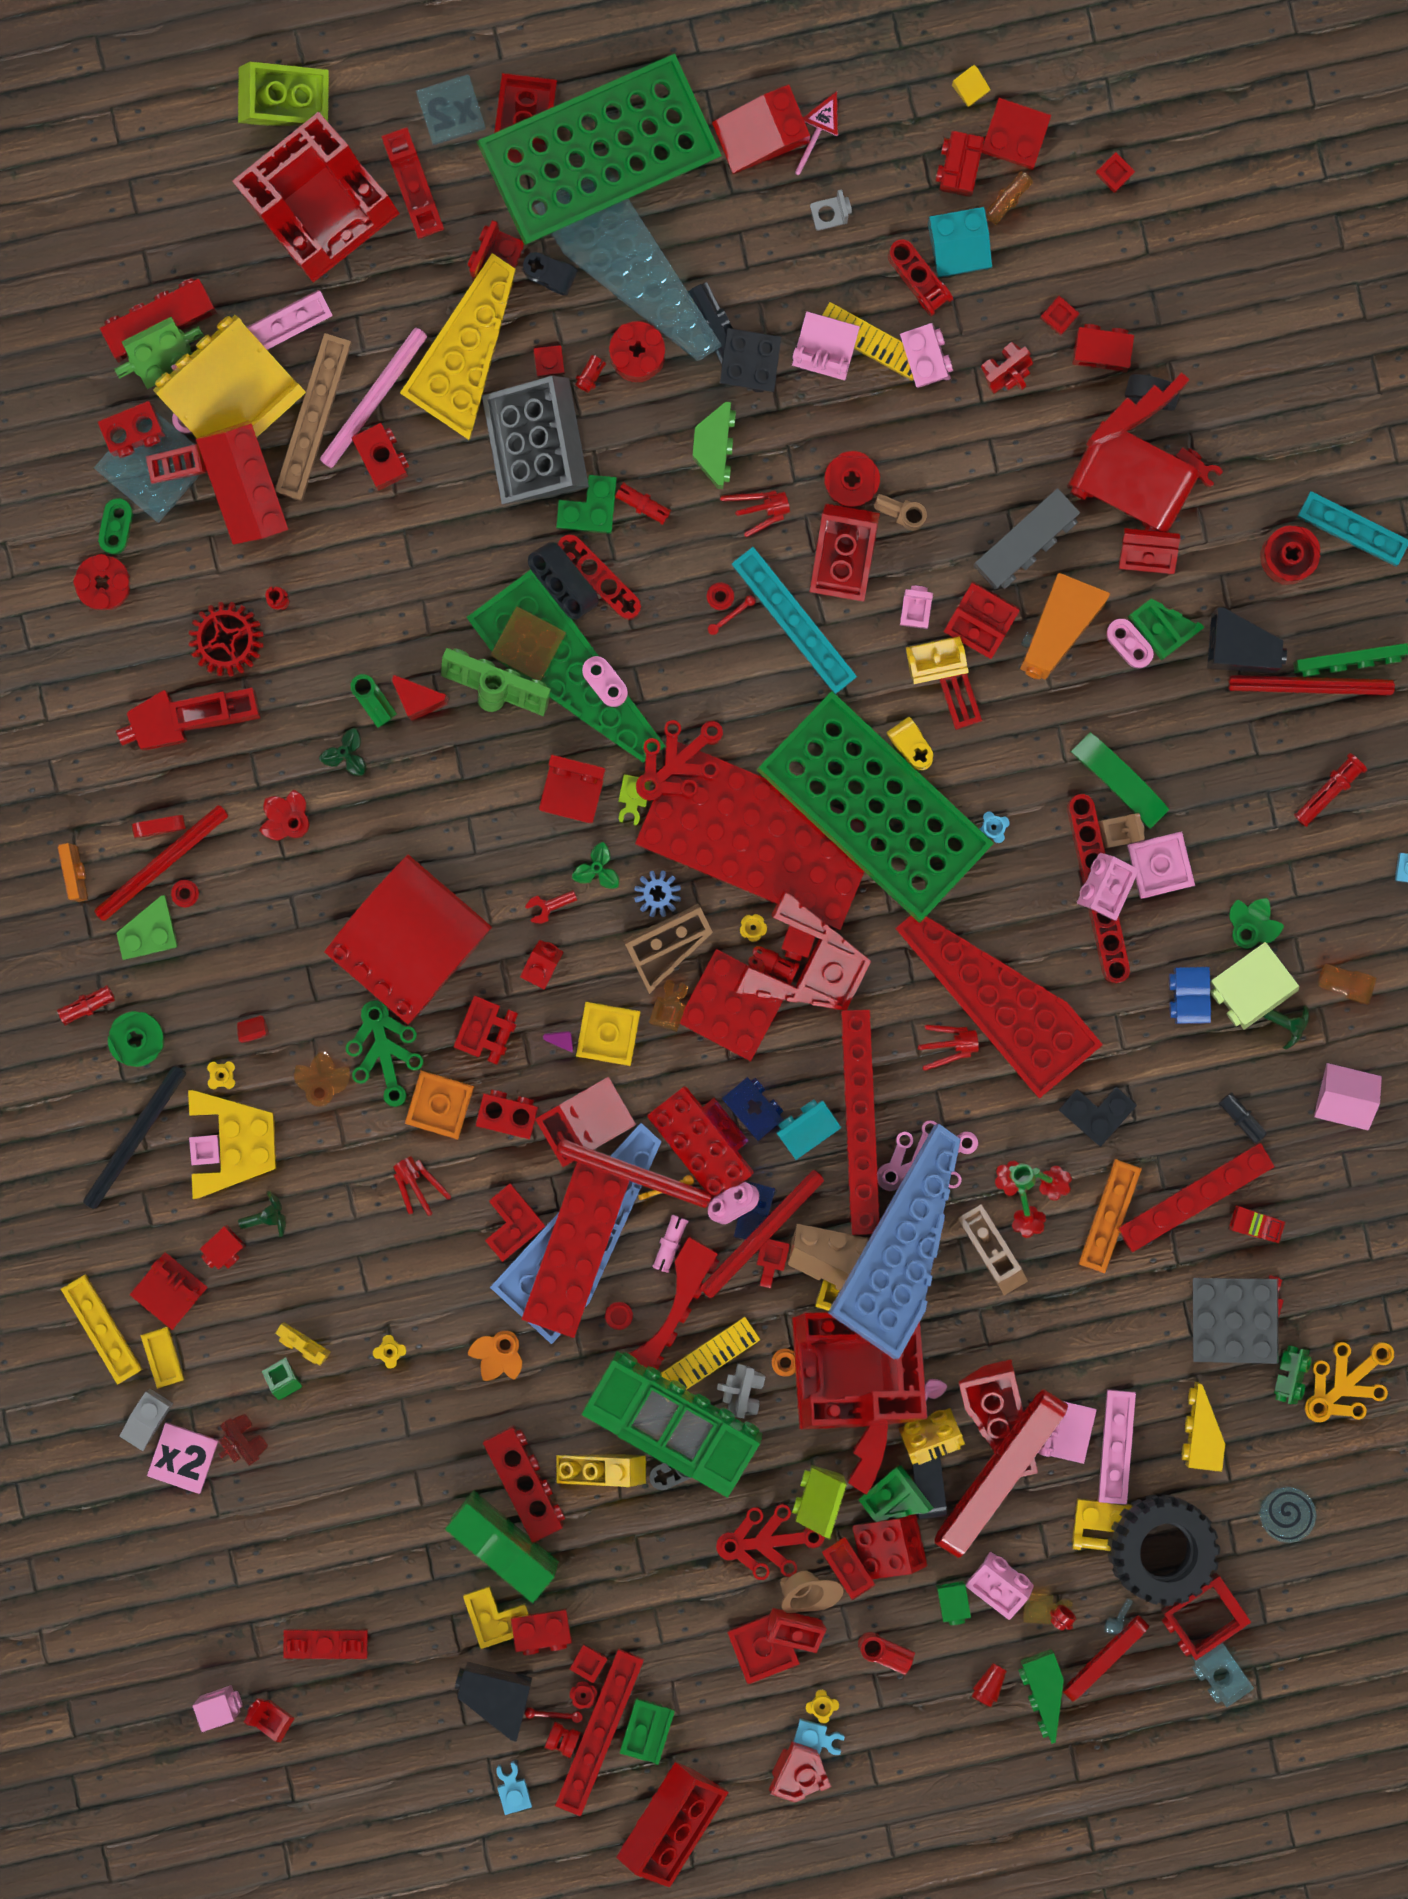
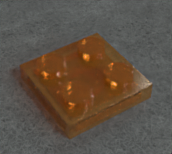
M516 606L490 656L533 679L541 681L566 632Z

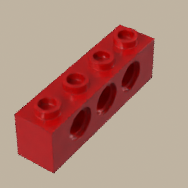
M513 1425L485 1439L483 1445L532 1543L562 1529V1521L566 1518L559 1504L554 1506L550 1498L553 1492L546 1479L541 1480L537 1472L541 1468L535 1455L529 1456L525 1448L528 1441L522 1429L516 1430ZM508 1451H517L521 1456V1461L516 1465L509 1464L505 1457ZM524 1475L532 1478L534 1485L531 1489L524 1490L518 1485V1479ZM534 1501L543 1502L546 1506V1511L540 1515L534 1514L530 1508L531 1503Z

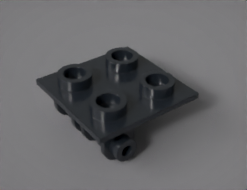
M727 328L720 383L751 388L753 392L763 393V391L774 392L781 337Z

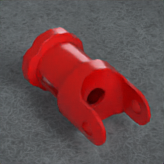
M760 946L754 947L752 951L754 956L748 959L751 967L779 977L789 984L792 983L800 963L787 961L779 957V953Z

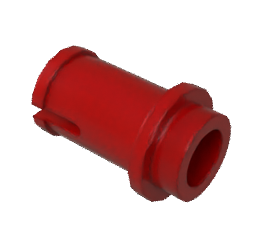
M594 355L589 357L590 359L581 375L576 376L577 382L575 385L590 393L591 389L596 388L595 382L606 366L604 361L601 362L602 359Z

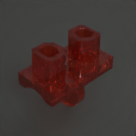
M245 1413L234 1419L229 1418L219 1425L232 1442L230 1444L225 1436L218 1440L224 1448L218 1454L221 1459L228 1454L235 1463L241 1459L235 1450L237 1449L247 1465L250 1466L260 1459L259 1455L268 1447L260 1435L250 1442L246 1440L242 1433L253 1425Z

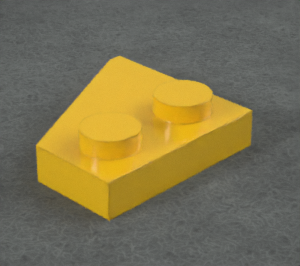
M285 1322L279 1326L275 1333L280 1337L279 1342L290 1349L296 1348L303 1353L302 1356L314 1364L321 1365L331 1353V1351Z

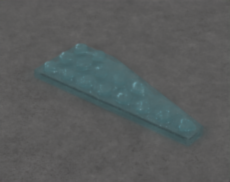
M607 168L605 171L606 178L611 182H617L610 169ZM582 179L581 188L586 193H592L594 191V183L590 179ZM563 189L557 191V200L562 204H568L570 201L569 193ZM629 199L551 234L565 256L695 360L699 361L721 347V343ZM542 202L534 206L539 215L545 213V205Z

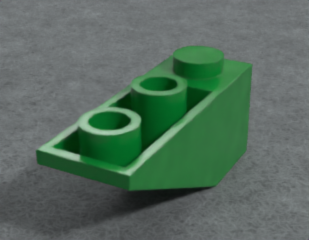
M1050 1649L1020 1660L1023 1668L1018 1669L1023 1685L1029 1684L1032 1695H1029L1028 1699L1033 1712L1039 1710L1042 1721L1037 1722L1043 1738L1049 1737L1051 1744H1054L1057 1737L1064 1679L1055 1654Z

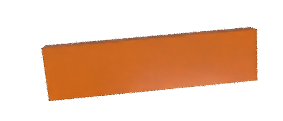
M1114 1159L1078 1262L1079 1265L1102 1273L1106 1272L1119 1235L1117 1228L1123 1224L1142 1168Z

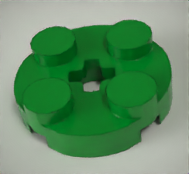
M127 1012L116 1018L111 1025L107 1040L108 1047L117 1061L127 1066H145L156 1060L163 1050L164 1032L160 1023L148 1013ZM134 1031L137 1034L143 1035L139 1047L136 1044L131 1045L129 1043V1040L132 1038L131 1033Z

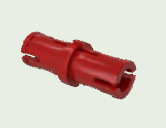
M623 482L615 498L635 508L636 513L640 515L644 513L661 523V525H664L666 518L669 517L672 510L650 499L651 495L647 493L644 495Z
M276 586L267 589L265 598L271 608L284 610L288 607L289 598L284 589Z
M106 985L86 996L85 994L79 996L78 1000L57 1009V1012L64 1025H67L80 1017L94 1014L95 1010L114 1002L115 997L110 987Z

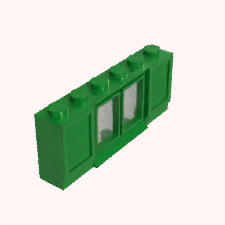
M616 1351L581 1414L618 1435L617 1437L727 1498L756 1452L763 1435L754 1424L741 1422L735 1418L731 1411L725 1408L718 1409L711 1405L710 1400L700 1394L695 1396L688 1392L682 1383L675 1380L669 1381L662 1377L661 1372L650 1366L646 1368L637 1363V1359L631 1354L625 1352L621 1354Z

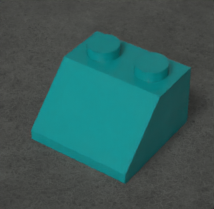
M984 207L929 217L927 224L937 278L992 268L990 237Z

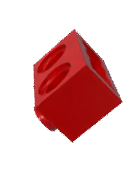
M150 401L98 421L107 447L114 457H127L135 453V448L145 445V447L154 446L161 442V437L166 436L154 406ZM143 420H151V430L146 433L140 432V423ZM119 430L126 431V439L122 443H114V434Z
M491 1089L490 1094L484 1093L476 1126L530 1140L539 1106L533 1105L534 1100L518 1096L517 1101L507 1099V1093ZM491 1102H497L501 1105L502 1114L500 1117L492 1118L488 1115L487 1107ZM518 1109H524L529 1113V1121L525 1125H519L514 1120V1113Z

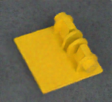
M950 1408L935 1411L927 1419L908 1422L905 1426L898 1428L912 1464L918 1463L921 1465L932 1460L929 1449H931L933 1457L936 1459L934 1447L939 1446L941 1454L944 1456L942 1444H944L947 1454L961 1449L960 1446L965 1444Z

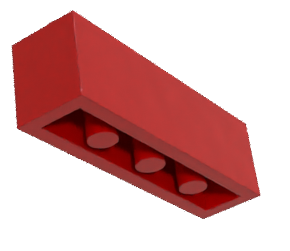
M193 278L187 279L178 285L179 289L171 293L169 291L161 292L154 297L155 301L144 305V303L137 304L129 309V314L121 318L118 315L113 316L104 322L105 326L101 327L100 330L118 363L128 358L122 341L170 317L173 318L176 326L183 331L217 314L200 279L195 281Z

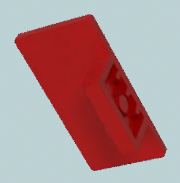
M684 1086L647 1115L651 1123L704 1190L710 1193L712 1199L727 1189L740 1185L754 1174V1171L738 1152L748 1142V1139L715 1098L702 1107L690 1090Z

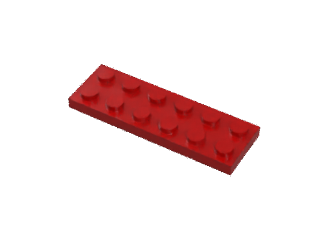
M579 1162L576 1163L521 1320L572 1338L575 1337L629 1180Z

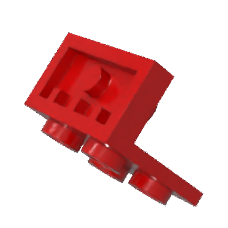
M492 220L490 226L485 225L479 237L481 246L478 252L473 251L468 262L472 280H475L492 253L515 268L525 247L523 241L501 232L498 222Z
M551 755L539 810L592 824L606 768Z
M916 1514L902 1518L856 1524L852 1527L859 1559L872 1579L913 1574L927 1567Z

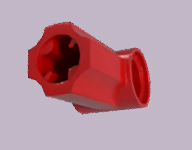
M874 1632L864 1633L858 1641V1648L866 1660L879 1663L904 1675L910 1670L915 1655L914 1651L886 1640ZM869 1641H877L879 1643L878 1649L873 1653L865 1651V1645Z

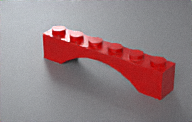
M688 1236L675 1259L677 1273L676 1294L666 1321L650 1340L628 1353L637 1359V1363L646 1368L650 1366L658 1370L664 1357L660 1356L665 1346L671 1347L678 1335L674 1329L679 1321L683 1324L685 1323L692 1310L688 1307L693 1297L698 1300L702 1293L700 1287L703 1284L702 1281L707 1273L712 1275L720 1262L716 1259L718 1252Z

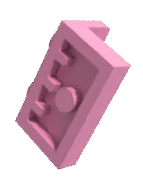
M1099 853L1092 863L1091 872L1086 883L1080 890L1077 904L1090 908L1110 919L1117 920L1139 869L1114 856Z
M989 1552L984 1563L966 1583L968 1589L1008 1620L1029 1599L1034 1587L1024 1574L1015 1571L1002 1557L996 1556L992 1552Z

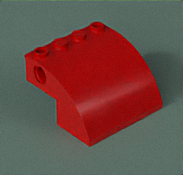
M317 112L232 180L260 219L313 283L400 214L386 192L359 163L348 144L320 112Z
M408 854L369 895L324 952L409 1025L425 1009L449 977L464 964L492 929V926Z
M828 1312L803 1313L792 1318L799 1429L866 1427L927 1419L920 1321L899 1359H893Z

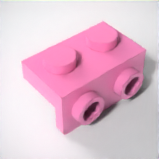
M930 323L900 334L917 388L943 379L945 381L951 379L949 372L953 371V366L949 355H943L941 345H944L945 341L940 328L935 329L934 325Z

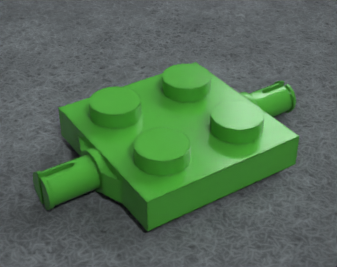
M170 317L122 341L128 354L129 362L114 368L119 379L135 372L141 377L146 388L149 389L155 386L156 380L164 373L171 374L173 372L171 366L176 364L183 355L187 353L191 355L189 343L204 337L199 326L183 333L176 326L173 318Z

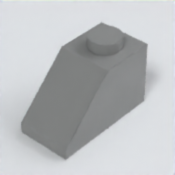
M147 1390L131 1413L120 1437L144 1451L173 1403L155 1391Z

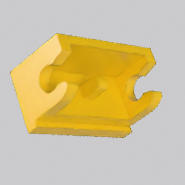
M960 636L906 647L910 675L914 684L969 673L965 650Z

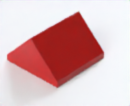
M393 675L392 682L407 716L412 721L448 705L450 699L447 695Z

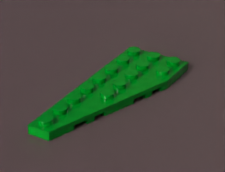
M531 570L466 617L502 665L518 672L524 679L530 681L536 679L545 683L547 688L551 689L549 698L642 763L646 762V754L643 749L646 740L650 738L657 739L661 746L660 751L666 747L628 695L622 705L610 707L603 703L583 676V665L586 660L598 656V654ZM598 665L591 668L593 675H599L602 671V668ZM615 687L610 688L608 691L610 697H616L619 694V690ZM649 743L647 749L650 752H654L657 750V746L654 743Z

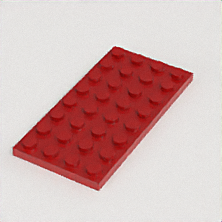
M678 742L677 755L684 748H686L687 745ZM699 751L685 764L703 765L708 761L715 762L719 770L714 779H706L703 776L672 774L664 781L682 784L685 780L691 779L697 783L698 790L696 795L690 798L683 796V794L662 793L659 798L653 800L635 845L777 904L784 890L828 926L841 930L864 871L768 780ZM707 766L705 772L708 775H712L715 773V769L712 766ZM691 784L684 786V790L687 793H692L695 790ZM830 806L834 813H843L842 810ZM858 819L851 820L850 826L854 832L861 833L864 831L862 821ZM874 838L871 840V847L873 850L876 846L878 838Z

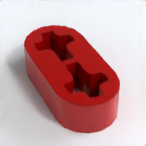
M184 815L131 824L134 838L149 837L186 829Z

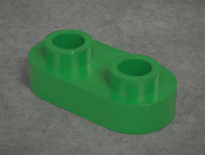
M112 499L106 504L98 541L100 547L106 553L112 555L123 552L127 547L133 519V509L123 499ZM123 509L124 516L119 519L116 518V510ZM117 536L119 539L118 543L114 546L110 545V538Z

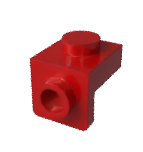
M539 940L520 978L545 990L564 952L550 942Z
M258 1698L248 1708L244 1723L258 1728L275 1742H281L295 1718L271 1700Z

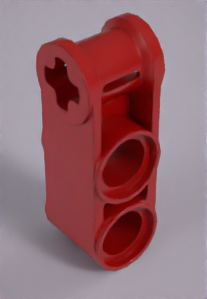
M901 239L891 245L888 252L889 263L906 283L929 316L932 317L935 314V310L945 302L953 300V296L948 288L937 278L909 241ZM904 248L908 252V258L906 260H898L894 256V250ZM913 270H921L925 275V280L920 283L915 282L911 278V272Z

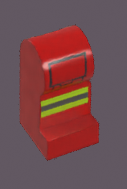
M1235 1205L1228 1229L1255 1238L1280 1243L1285 1222Z

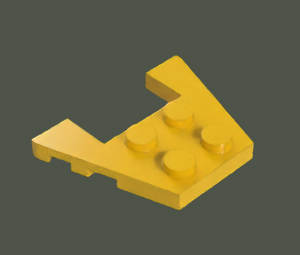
M188 1090L189 1115H219L221 1172L192 1174L193 1199L201 1198L276 1169L274 1113L199 1091Z

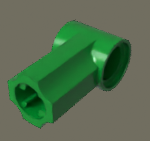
M360 674L352 679L350 684L352 694L360 702L377 728L397 715L394 708L370 676ZM366 679L371 683V690L368 694L360 695L356 691V684L359 680Z

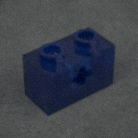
M746 1077L722 1099L757 1141H759L784 1120L780 1116L784 1111L774 1099L770 1102L767 1101L762 1095L765 1088L756 1078L750 1080ZM751 1099L754 1102L760 1100L762 1103L760 1105L762 1112L758 1115L756 1112L750 1114L747 1111L750 1107L747 1102Z

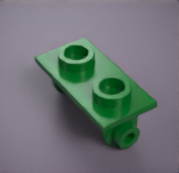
M1288 1345L1287 1350L1283 1351L1280 1369L1289 1371V1376L1278 1374L1274 1394H1276L1275 1400L1286 1402L1288 1397V1404H1297L1298 1400L1303 1398L1305 1384L1302 1382L1304 1374L1308 1373L1312 1360L1309 1356L1310 1350L1300 1349V1353H1298V1347Z

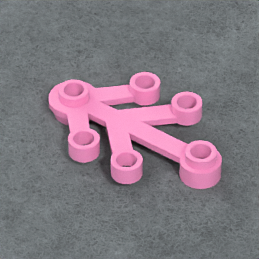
M928 1120L923 1123V1133L913 1159L902 1166L901 1163L906 1148L913 1144V1137L908 1132H901L897 1135V1145L890 1163L882 1165L877 1171L880 1187L888 1191L899 1188L929 1135L925 1131V1126L929 1123L936 1125V1122ZM962 1132L957 1136L961 1139L958 1153L970 1154L977 1149L978 1140L973 1133ZM908 1135L910 1138L909 1144L901 1145L900 1137ZM964 1138H970L972 1140V1146L970 1148H964L962 1146V1140ZM954 1171L951 1175H956L958 1182L955 1185L949 1184L950 1188H957L961 1184V1176ZM894 1172L896 1179L893 1182L886 1181V1173Z

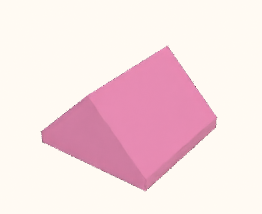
M1327 1063L1314 1117L1369 1130L1380 1105L1382 1076Z

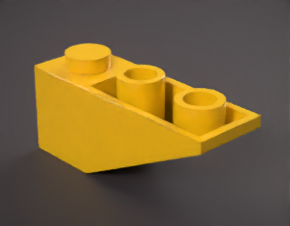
M1195 1382L1194 1388H1190L1188 1394V1404L1192 1405L1191 1416H1186L1185 1432L1189 1433L1188 1444L1184 1443L1182 1447V1460H1186L1185 1465L1188 1468L1222 1472L1225 1442L1204 1387L1201 1383Z
M624 1454L556 1455L557 1483L618 1487L646 1484V1456Z

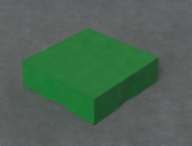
M475 1490L471 1492L452 1515L450 1522L445 1528L448 1533L532 1603L555 1577L559 1561L538 1543H532L526 1533Z

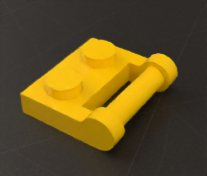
M1077 1498L1072 1549L1081 1550V1548L1111 1551V1547L1107 1545V1539L1083 1537V1528L1114 1532L1111 1527L1114 1521L1119 1523L1122 1516L1119 1514L1124 1508L1129 1510L1133 1506Z

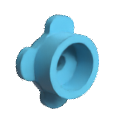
M986 812L983 815V825L979 830L988 838L993 839L994 842L1001 843L1005 839L1004 832L1010 824L1009 819L1005 816H994L993 812ZM996 825V830H992L991 826Z

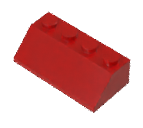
M245 421L196 438L232 544L263 539L288 530L252 423Z
M675 1762L668 1771L661 1786L653 1795L646 1810L637 1821L628 1839L624 1842L616 1858L635 1875L670 1888L729 1792L694 1769Z

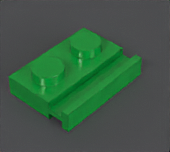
M636 1698L622 1741L620 1754L659 1765L675 1709Z

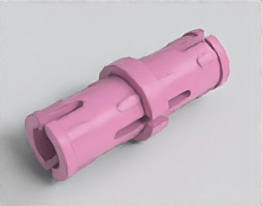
M671 1215L664 1238L661 1237L660 1239L661 1247L652 1265L653 1268L659 1270L663 1259H665L661 1271L666 1273L670 1271L669 1269L676 1250L681 1248L679 1242L688 1224V1220L682 1218L676 1229L679 1217Z

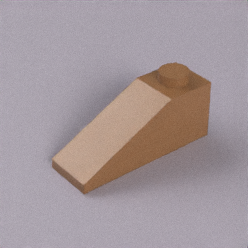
M982 1204L958 1217L960 1224L1003 1295L1028 1282L1022 1268Z

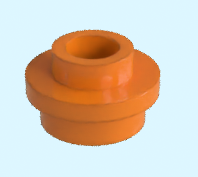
M783 1348L773 1355L772 1367L778 1375L787 1377L796 1372L793 1350ZM783 1357H788L791 1360V1364L788 1367H782L780 1360Z

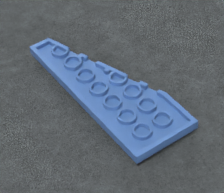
M640 1123L611 1157L649 1170L662 1141ZM629 1181L586 1306L590 1303L642 1185ZM558 1214L490 1287L521 1317L526 1308ZM529 1323L551 1344L561 1334Z
M940 1124L933 1126L828 1312L893 1359H899L926 1310L927 1301L925 1299L928 1286H931L933 1260L937 1257L945 1218L943 1214L945 1202L949 1199L950 1194L948 1189L951 1173L954 1172L961 1139Z

